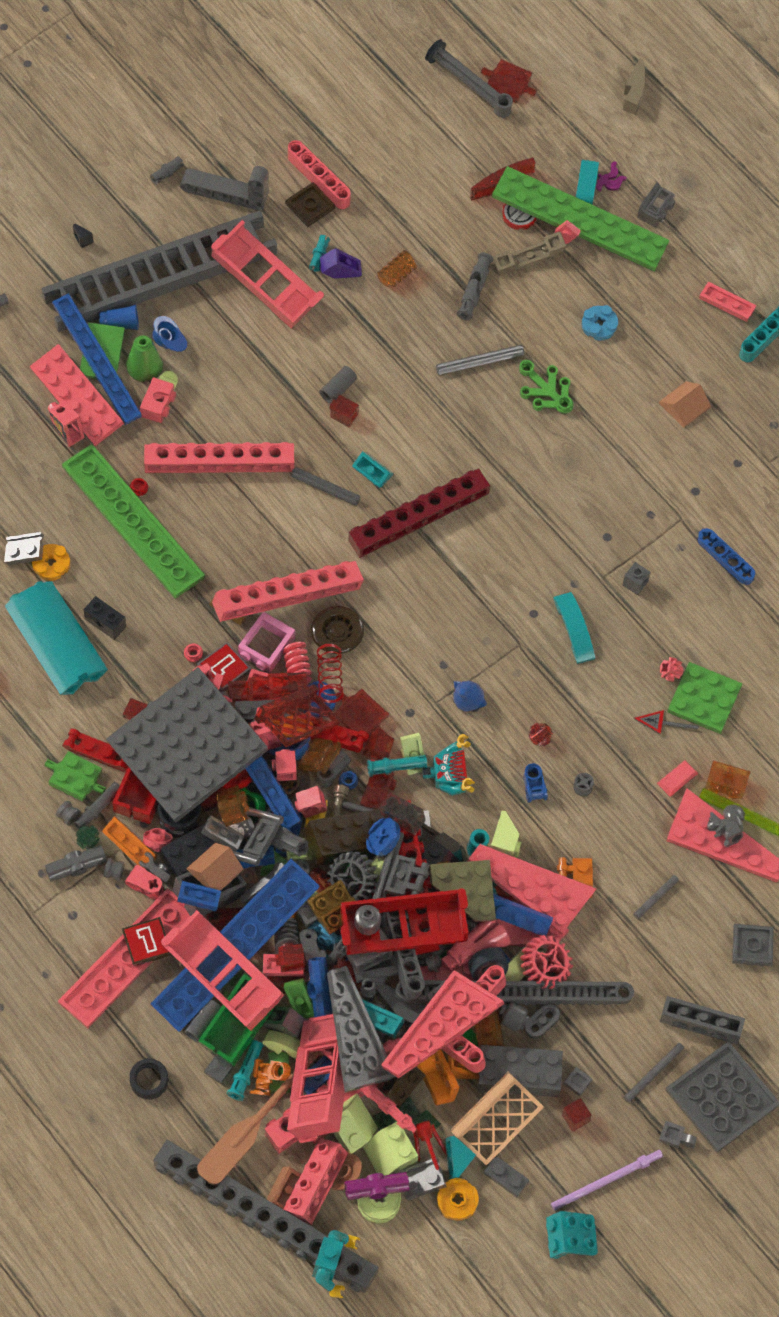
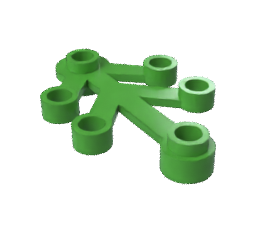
M523 360L520 363L519 372L523 376H529L540 387L530 388L524 386L520 390V396L523 399H528L530 396L551 397L554 400L544 401L536 398L533 401L534 410L540 411L543 408H556L558 412L563 414L572 411L574 403L568 397V389L571 383L569 378L562 377L560 379L559 387L562 389L560 396L555 391L558 373L556 366H548L547 384L534 371L532 361Z

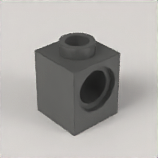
M635 562L624 575L622 586L639 595L649 582L651 572Z

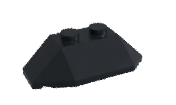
M444 832L435 837L425 849V853L421 854L422 859H426L429 865L464 862L460 843ZM429 866V869H428L429 875H428V877H430V880H431V876H430V866Z

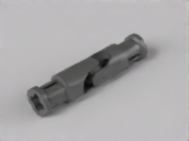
M481 252L477 256L478 262L473 267L467 288L461 300V308L457 311V316L463 320L472 319L473 309L478 304L480 292L489 274L488 268L494 260L488 253Z

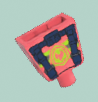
M53 402L48 406L53 427L69 447L85 438L80 416L66 402L59 404Z

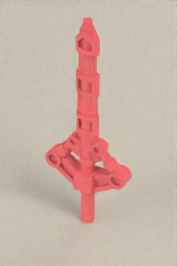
M331 1049L320 1050L332 1061L333 1051ZM370 1085L359 1089L367 1098L374 1101L386 1115L389 1114L397 1121L396 1124L402 1129H407L413 1133L417 1130L414 1123H412V1118L408 1114H403L389 1097L384 1096L378 1090V1087Z

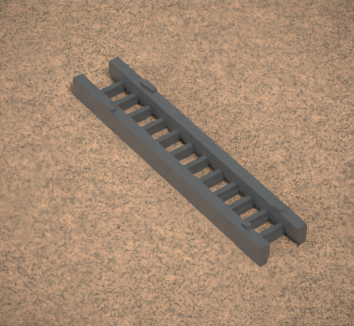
M257 211L41 288L42 298L47 305L68 293L70 296L79 293L85 306L78 308L84 320L89 322L100 319L99 313L102 311L107 312V310L133 306L223 274L228 271L216 260L210 261L205 248L212 246L222 234L227 235L242 220L245 222L244 228L259 240L255 230L264 227L263 215L261 211ZM275 239L262 243L274 255L277 254ZM197 251L203 264L194 267L188 254ZM257 254L248 264L264 258ZM181 257L186 270L175 273L170 260ZM164 263L170 276L158 279L153 267ZM147 269L153 282L142 286L136 273ZM130 275L136 288L125 292L119 279ZM113 281L119 294L108 298L102 285ZM96 287L102 301L91 305L85 291ZM56 316L54 321L58 332L66 330L67 328L60 316Z

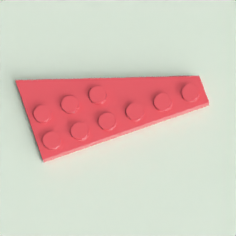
M686 788L666 841L777 883L779 879V858L744 831L743 837L738 843L725 847V837L715 838L716 832L707 829L710 812H713L720 819H725L724 816Z

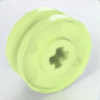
M401 1192L388 1194L383 1198V1202H375L376 1199H370V1197L357 1199L358 1210L362 1217L369 1222L376 1224L386 1223L392 1220L399 1211Z

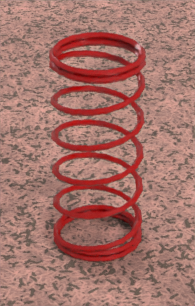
M324 644L317 649L319 698L326 703H335L343 698V687L341 686L343 680L341 678L342 671L340 670L342 667L340 662L342 658L341 649L335 644ZM324 647H335L339 650V653L329 651L319 655V651ZM326 653L338 654L336 657L333 658L322 657ZM325 662L340 663L339 668L331 667L324 669L321 665ZM325 670L340 671L339 676L324 677L321 673ZM339 678L341 680L339 685H324L322 683L324 679ZM337 689L340 692L337 694H327L323 691ZM321 693L329 696L341 693V696L335 700H326L321 697Z

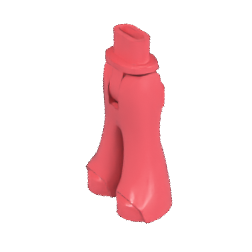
M496 920L479 922L468 934V942L454 943L451 949L446 952L447 955L441 959V962L449 971L456 967L460 968L468 964L470 958L482 949L506 947L511 943L505 929L500 924L497 925Z

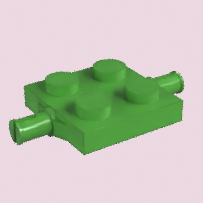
M69 751L58 764L50 759H47L45 762V767L54 770V774L49 780V785L82 802L92 790L100 794L106 791V787L97 783V779L102 773V768Z

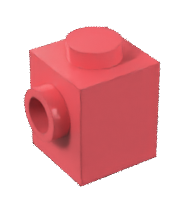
M283 749L275 752L276 759H272V771L277 772V780H297L295 751Z

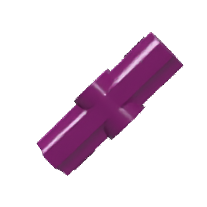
M406 1172L390 1175L375 1173L363 1179L349 1180L344 1183L347 1200L366 1197L380 1199L388 1194L409 1191V1180Z

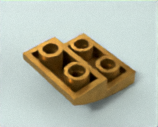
M339 880L309 898L306 902L320 924L330 935L342 927L341 902L355 901V899L350 896L342 880Z

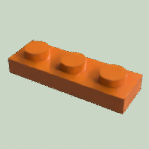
M115 816L102 830L113 843L139 866H141L139 864L140 860L144 863L149 862V857L144 855L146 852H150L154 860L158 856Z

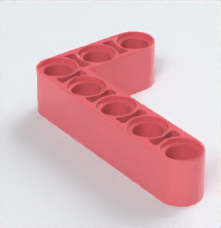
M498 965L489 967L476 984L497 996L507 982L503 968ZM494 976H501L497 980L492 979ZM464 1033L441 1048L472 1072H481L486 1066L482 1050L462 1036ZM460 1046L464 1047L463 1050L456 1051V1048ZM474 1058H480L478 1062H471Z

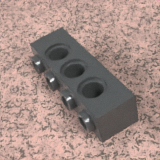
M667 996L660 1022L738 1045L745 1018Z

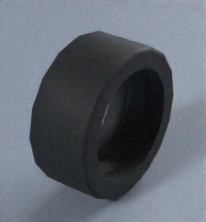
M145 1058L138 1061L130 1071L129 1081L132 1091L143 1099L160 1097L168 1086L166 1067L160 1061L153 1058ZM146 1068L156 1069L161 1076L159 1086L152 1090L142 1089L137 1083V1076L141 1070Z

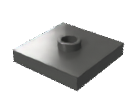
M734 924L732 963L772 967L774 927Z

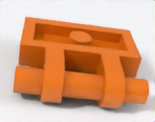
M565 857L559 858L557 872L560 875L567 877V874H572L573 880L593 887L592 858H572V865H567Z

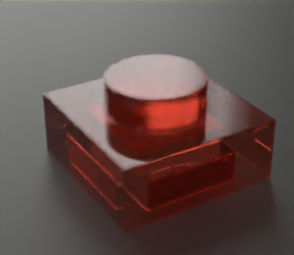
M130 698L123 712V717L131 720L145 709L148 704Z

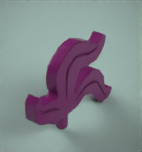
M616 161L611 163L610 173L603 176L600 173L598 174L599 179L596 183V189L601 192L603 186L610 191L618 190L622 182L626 181V176L616 178L618 175Z

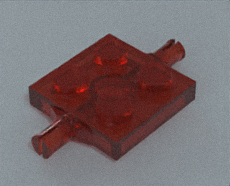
M501 59L493 71L485 67L481 70V74L490 77L487 84L500 94L510 95L514 103H517L524 93L534 97L537 93V89L528 86L532 72Z
M362 688L350 697L343 693V698L341 699L343 704L334 713V717L348 729L358 732L362 730L368 734L375 732L381 739L386 737L388 733L380 725L389 717V713Z

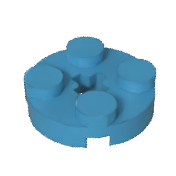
M608 305L593 306L584 311L581 324L582 329L588 337L590 335L595 340H607L617 330L618 317ZM601 320L603 321V325L600 326L598 323L596 324L595 322Z
M315 922L307 928L313 929L317 933V946L321 950L326 951L328 949L333 951L334 944L339 943L342 936L334 932L329 935L319 922Z

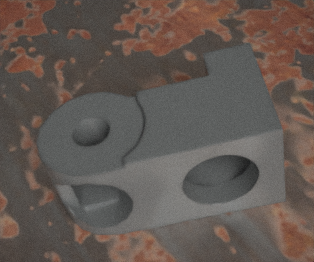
M310 928L302 930L300 933V949L302 955H304L306 970H309L308 960L310 958L326 957L325 950L319 951L317 933Z

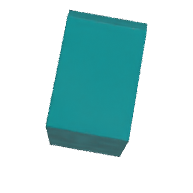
M455 1136L445 1138L449 1180L460 1177L476 1156Z

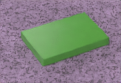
M88 322L90 330L117 373L125 328ZM82 355L80 370L86 377L97 379Z

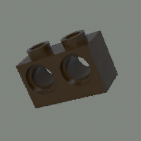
M416 1066L402 1077L397 1078L395 1076L391 1080L379 1083L376 1087L400 1107L426 1075Z

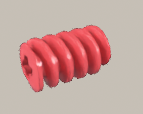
M294 642L283 649L285 666L289 676L288 681L293 685H304L312 680L311 677H308L312 672L309 670L310 664L307 663L309 657L305 656L307 654V650L304 649L306 647L305 642Z

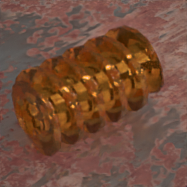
M403 250L397 257L388 262L387 266H384L382 270L377 272V277L384 286L389 287L391 285L396 287V282L400 283L402 281L401 277L406 278V273L411 274V268L415 270L417 265L411 254Z

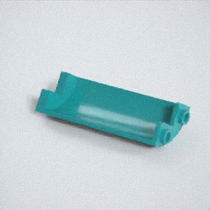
M39 581L34 586L10 597V601L5 605V608L60 695L74 694L84 682H97L105 674L108 668L52 581Z

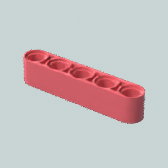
M297 140L291 141L288 145L289 161L311 183L314 182L337 208H348L351 199L350 189L302 142Z

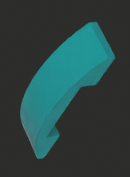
M572 592L554 596L553 600L559 615L561 614L577 664L594 660L595 653L591 638Z

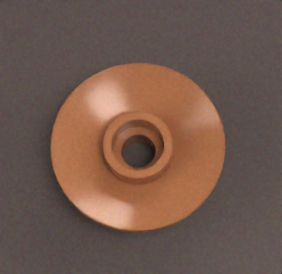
M349 1153L331 1189L336 1191L345 1190V1181L360 1178L362 1163L355 1154Z

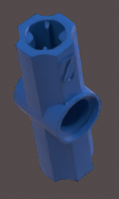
M326 957L310 958L308 960L310 982L307 984V991L313 1001L314 1018L333 1014Z

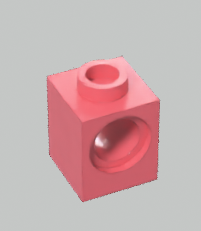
M318 786L296 793L297 801H295V807L298 813L301 812L305 818L327 811L324 794Z

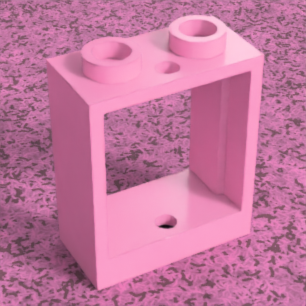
M262 612L239 644L238 654L244 661H250L258 669L271 673L282 658L284 647L294 641L295 629ZM261 627L283 639L269 659L248 647Z

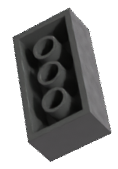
M481 1045L486 1066L484 1070L479 1072V1092H488L509 1071L534 1096H560L563 1051ZM514 1084L509 1090V1094L521 1095V1089Z

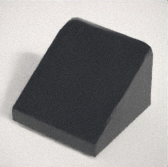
M76 223L73 224V234L80 247L83 248L94 242L92 232Z

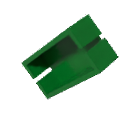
M244 974L227 1000L230 1002L252 978ZM222 1005L198 1042L201 1046L213 1054H217L218 1057L235 1067L274 1008L250 1031L229 1009Z

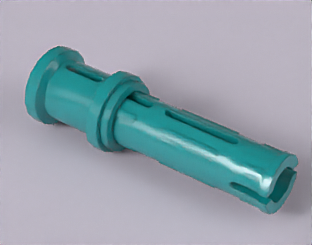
M426 755L390 760L387 757L377 761L367 760L369 777L383 773L389 775L393 771L427 767Z
M252 1040L239 1072L233 1076V1084L226 1092L230 1098L243 1101L246 1087L251 1083L250 1076L253 1071L254 1061L258 1059L264 1047L263 1043Z

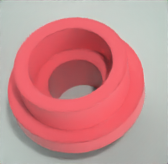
M189 644L184 649V657L190 662H197L203 656V649L198 644ZM191 652L197 653L196 655H190Z

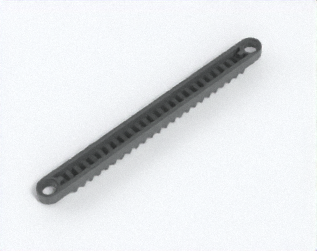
M424 980V989L421 996L416 1000H410L400 993L402 986L401 982H399L395 988V997L404 1003H429L426 995L446 980ZM507 981L505 987L497 995L498 998L504 1001V1004L515 1002L519 1005H608L629 1003L634 996V988L627 982L555 981L554 988L549 989L553 985L552 981H549L547 988L541 989L545 981H542L541 984H538L537 981ZM410 986L411 989L418 990L416 986ZM626 989L629 996L626 998L621 997L618 990Z

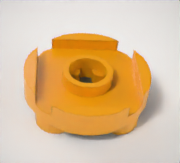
M57 544L43 545L42 560L32 561L33 571L46 581L60 579L70 568V558L65 547ZM49 559L56 561L52 566H49V563H47Z
M462 1178L448 1180L446 1182L447 1187L440 1189L437 1195V1205L442 1215L455 1221L465 1220L473 1216L479 1201L476 1188ZM455 1195H459L464 1201L456 1204L452 1199L455 1198Z

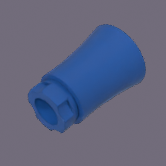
M136 305L99 313L100 324L139 330Z

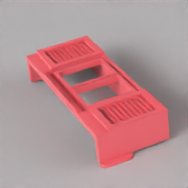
M242 220L227 235L222 234L212 244L211 256L292 329L324 297V293L322 291L316 293L245 229V222ZM259 254L272 267L254 283L241 270ZM277 270L291 284L273 300L260 287Z
M197 910L179 929L173 928L161 941L162 945L250 1031L284 996L269 979ZM219 945L232 958V961L209 982L196 968ZM238 964L252 979L229 1002L215 987Z
M333 1014L303 1021L290 1096L291 1107L287 1130L298 1138L300 1143L315 1141L318 1139V1135L340 1132L345 1091ZM334 1048L332 1065L307 1070L309 1052ZM330 1073L328 1091L303 1095L305 1079L307 1077Z

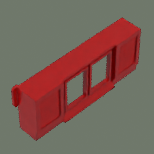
M460 888L458 890L341 902L342 943L346 948V954L381 953L468 942L469 932L465 909L468 907L466 890ZM365 905L376 907L380 913L398 911L402 938L381 940L379 930L372 935L359 933L355 927L356 911ZM426 908L431 935L409 937L405 910Z

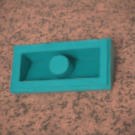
M364 451L361 452L352 465L353 468L379 488L394 475L392 471Z

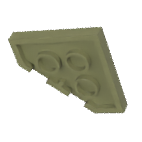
M490 860L430 864L431 886L437 891L465 889L468 901L465 913L474 922L496 920Z

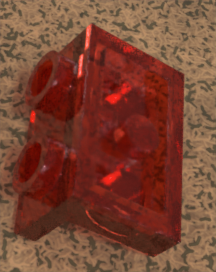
M391 772L390 775L385 773L376 774L370 777L360 805L372 809H381L382 812L384 807L388 808L387 804L391 800V797H389L390 791H394L397 785L395 773Z

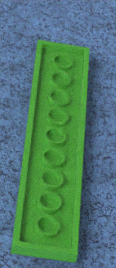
M508 166L492 194V198L553 226L559 227L568 220L581 230L578 237L654 272L669 243V239Z
M93 444L62 463V468L174 599L205 579V574Z

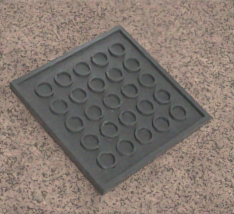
M199 667L106 738L111 747L175 823L269 750L267 745Z

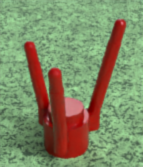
M430 1121L416 1124L415 1128L417 1130L413 1133L415 1151L418 1154V1162H420V1138L421 1141L426 1140L435 1169L439 1170L430 1139L433 1136L435 1137L447 1157L446 1147L436 1132L434 1124L431 1125Z

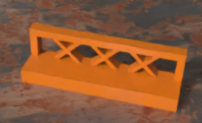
M440 1049L417 1065L426 1075L423 1080L436 1106L453 1102L460 1088Z

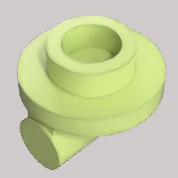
M165 371L160 375V380L173 383L174 389L176 388L178 377L174 372Z

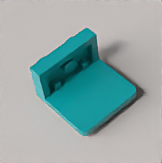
M560 1211L546 1217L550 1258L558 1259L567 1254L597 1255L598 1249L593 1215Z

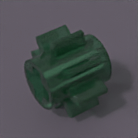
M93 825L90 827L82 826L76 832V844L82 849L85 847L89 849L95 847L100 840L98 837L99 830Z

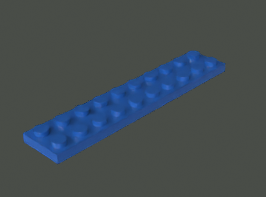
M290 859L220 933L250 960L320 886L296 862ZM218 945L196 969L211 982L232 961V958ZM237 964L215 988L220 991L241 967ZM185 967L152 1001L151 1005L180 1032L214 995Z

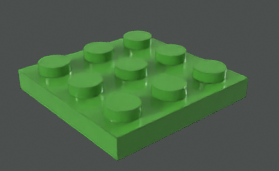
M689 662L667 713L721 734L743 683Z

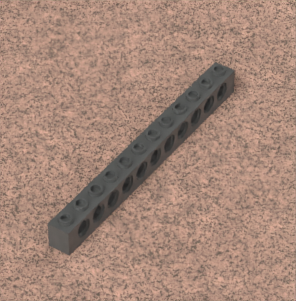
M165 1141L153 1160L154 1166H156L155 1169L163 1175L169 1174L179 1185L183 1186L185 1184L189 1186L190 1191L198 1196L202 1194L208 1198L207 1201L216 1207L220 1205L225 1208V1212L230 1216L240 1217L243 1219L242 1222L248 1227L258 1228L263 1236L269 1239L273 1237L281 1247L287 1250L291 1248L296 1251L295 1254L303 1260L309 1259L314 1262L313 1265L315 1266L318 1254L313 1253L312 1248L315 1246L321 1247L323 1238H328V1236L229 1176H226L222 1182L217 1184L215 1189H208L206 1187L208 1182L201 1176L196 1179L189 1177L191 1172H198L197 1168L201 1160L171 1141ZM175 1161L182 1163L180 1168H173L171 1165ZM232 1193L235 1197L232 1200H226L224 1195ZM249 1203L252 1205V1208L249 1211H244L241 1206ZM267 1214L270 1219L263 1222L259 1220V1216ZM279 1225H285L288 1229L285 1232H279L276 1228ZM302 1235L305 1241L297 1243L294 1241V1238ZM343 1246L339 1258L341 1262L337 1264L333 1278L339 1282H342V1280L350 1284L349 1287L355 1292L359 1293L362 1291L366 1293L378 1274L379 1267ZM354 1267L359 1272L356 1275H350L347 1270Z

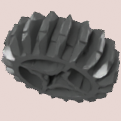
M351 851L339 855V858L334 859L335 864L330 865L332 871L327 873L331 876V879L327 882L334 884L342 880L351 897H354L355 901L368 900L372 898L371 894L375 893L374 886H377L378 883L375 881V878H378L379 875L374 874L373 871L377 867L371 866L373 861L367 860L368 856L361 855L360 852L354 853ZM350 863V866L347 867V871L343 873L346 866ZM360 884H363L360 891L356 894V890L359 889Z

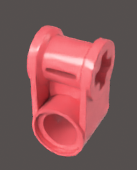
M135 865L125 880V883L130 888L141 892L151 899H157L164 892L161 879L139 865Z

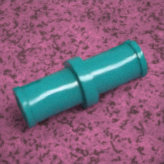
M326 235L319 236L317 246L312 252L313 257L309 269L312 270L314 267L313 271L315 272L320 271V257L327 253L326 250L330 238L327 237L325 240Z

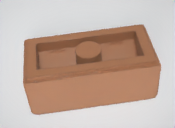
M283 1167L267 1200L284 1209L286 1201L293 1192L301 1174L291 1167Z

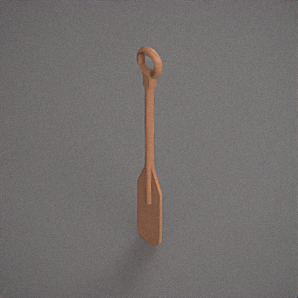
M320 1050L309 1052L307 1068L320 1055H325ZM294 1072L256 1115L234 1124L200 1161L197 1171L203 1179L210 1184H219L251 1149L256 1141L262 1119L292 1086Z

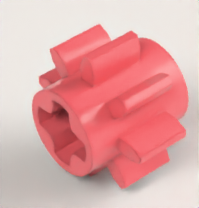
M670 657L669 661L664 660L660 665L661 677L670 682H674V678L680 679L683 674L682 662L677 661L673 657Z

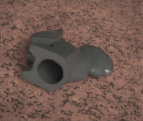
M734 804L726 806L723 810L725 819H720L713 812H710L707 829L716 832L715 838L725 837V847L738 843L743 837L744 827L742 821L745 819V812L740 806Z

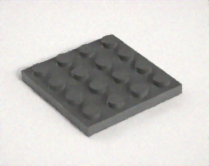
M729 1041L665 1089L717 1153L779 1107V1101Z

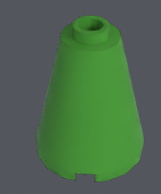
M139 336L134 340L126 362L129 375L134 380L140 382L150 379L152 381V378H157L163 370L162 358L152 340L147 336Z

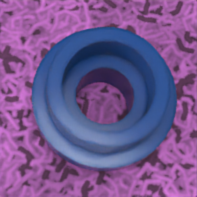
M351 771L343 772L339 777V785L347 786L349 790H353L358 785V777ZM350 779L352 782L347 784L345 780Z

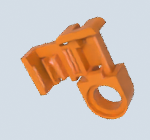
M255 1059L253 1077L258 1079H256L255 1090H250V1093L270 1096L271 1090H269V1086L272 1083L270 1079L287 1080L291 1074L289 1064L278 1061H271L268 1064L263 1063V1060ZM282 1066L283 1074L279 1077L278 1069Z

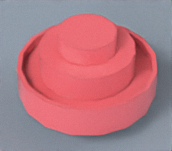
M153 828L146 831L143 835V843L154 852H161L162 847L172 842V835L161 828Z

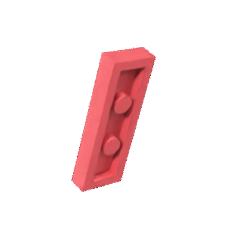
M710 282L706 284L699 299L745 322H748L756 309L755 304Z

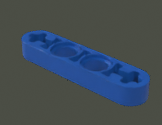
M705 528L699 532L697 539L699 545L740 583L748 585L754 581L755 570L714 531ZM703 536H704V537L709 536L710 538H709V540H708V539H705V540H704V539H703ZM716 547H722L725 550V552L722 554H718L715 552L714 549ZM735 559L738 565L731 566L728 564V560ZM747 573L750 574L749 577H748V576L743 577V574H747Z

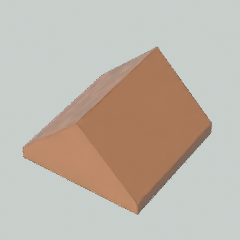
M687 381L659 401V404L683 428L711 408L701 384Z
M215 843L187 867V870L205 887L221 891L243 871V867L230 847Z

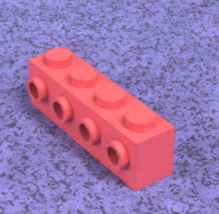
M320 1138L283 1210L306 1224H313L349 1154L340 1143Z

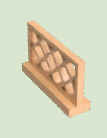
M508 1071L451 1129V1132L487 1166L544 1106ZM514 1084L521 1089V1098H509V1090ZM523 1092H524L529 1098H523ZM498 1101H506L507 1113H494V1105ZM509 1101H521V1113H509ZM523 1101H533L538 1107L532 1113H524ZM483 1116H492V1127H480V1119ZM494 1116H507V1127H495ZM509 1116H521V1124L518 1127H509ZM469 1130H478V1142H468L463 1136ZM480 1130H492V1142H480ZM495 1130H507V1138L503 1142H495ZM480 1145H492V1154L487 1159L480 1153Z

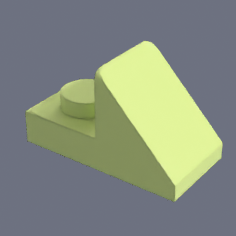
M419 733L400 737L402 758L424 755L421 735ZM422 768L407 770L408 775L422 772Z

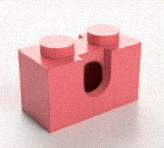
M152 378L140 406L141 417L162 423L163 418L169 414L170 407L168 405L170 402H174L176 397L173 383Z

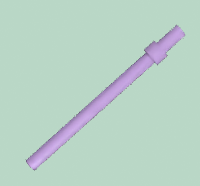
M659 1149L647 1156L642 1155L637 1158V1161L552 1202L551 1207L555 1211L640 1168L644 1169L650 1166V1163L662 1158L663 1154Z

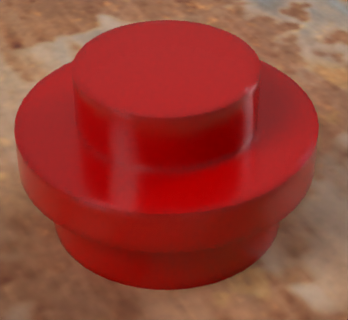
M136 478L130 483V489L137 496H143L148 492V483L142 478Z

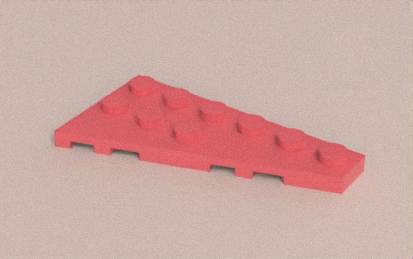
M482 844L476 848L467 860L468 862L490 860L492 881L523 906L553 917L550 927L560 935L563 934L596 890V888Z
M454 970L381 1064L382 1068L397 1078L402 1077L504 1005V1001Z

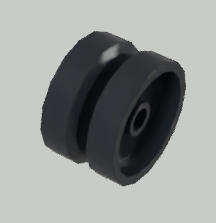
M158 804L160 826L170 833L172 837L180 838L200 827L202 820L201 804L176 823L163 807Z

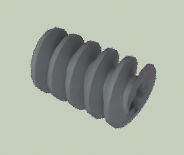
M290 917L274 934L275 954H300L299 928L296 919Z

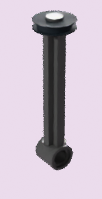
M442 39L434 42L426 53V61H429L430 64L435 61L441 64L491 104L494 108V113L498 117L505 118L511 114L513 99L510 95L498 93L445 50L446 42H443Z

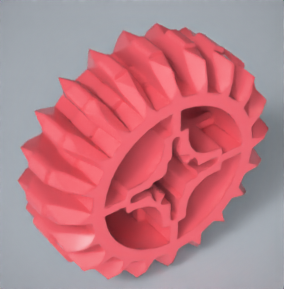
M545 935L539 938L535 937L532 941H529L522 950L524 955L520 957L524 961L520 967L526 970L523 972V975L528 974L529 976L527 981H537L538 984L545 981L541 989L547 988L549 981H552L553 984L549 989L554 988L555 981H567V977L571 974L569 970L573 967L569 962L573 958L567 955L570 950L564 949L566 943L559 944V939L553 940L552 936L546 937ZM538 948H545L547 952L540 953L537 950ZM547 972H550V973H551V972H554V973H556V975H555L554 977H549V976H546L545 974H546Z

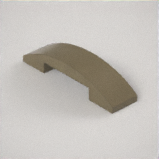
M561 232L543 237V242L510 253V250L494 255L493 259L498 272L524 269L560 253L567 248Z

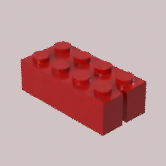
M128 767L113 800V811L129 818L133 815L135 820L151 824L159 803Z

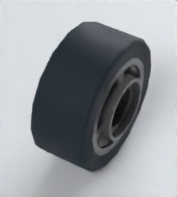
M498 948L482 949L476 952L468 962V968L474 981H478L486 970L493 965L502 967L505 975L509 966L504 953ZM494 976L492 979L497 980L501 976Z

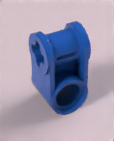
M535 763L528 764L523 776L527 802L531 803L532 800L538 799L548 800L547 788L544 783L541 767ZM534 772L537 774V777H530L528 773Z

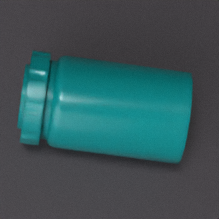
M476 829L471 833L466 847L469 856L473 854L480 844L488 846L490 838L485 830Z

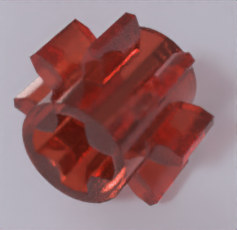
M536 722L530 727L529 738L534 745L546 746L551 742L550 738H552L553 732L548 724Z

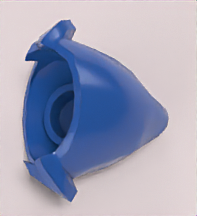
M471 680L454 681V703L458 709L470 712L487 705L484 699V691L478 683Z

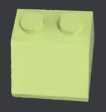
M502 810L491 848L518 858L522 842L518 841L519 833L507 812Z
M357 1093L344 1102L340 1132L333 1133L338 1142L350 1154L367 1144L378 1128Z
M397 1122L381 1129L371 1137L367 1144L362 1146L376 1173H383L384 1175L397 1174L400 1170L418 1163V1154L404 1129L398 1126Z

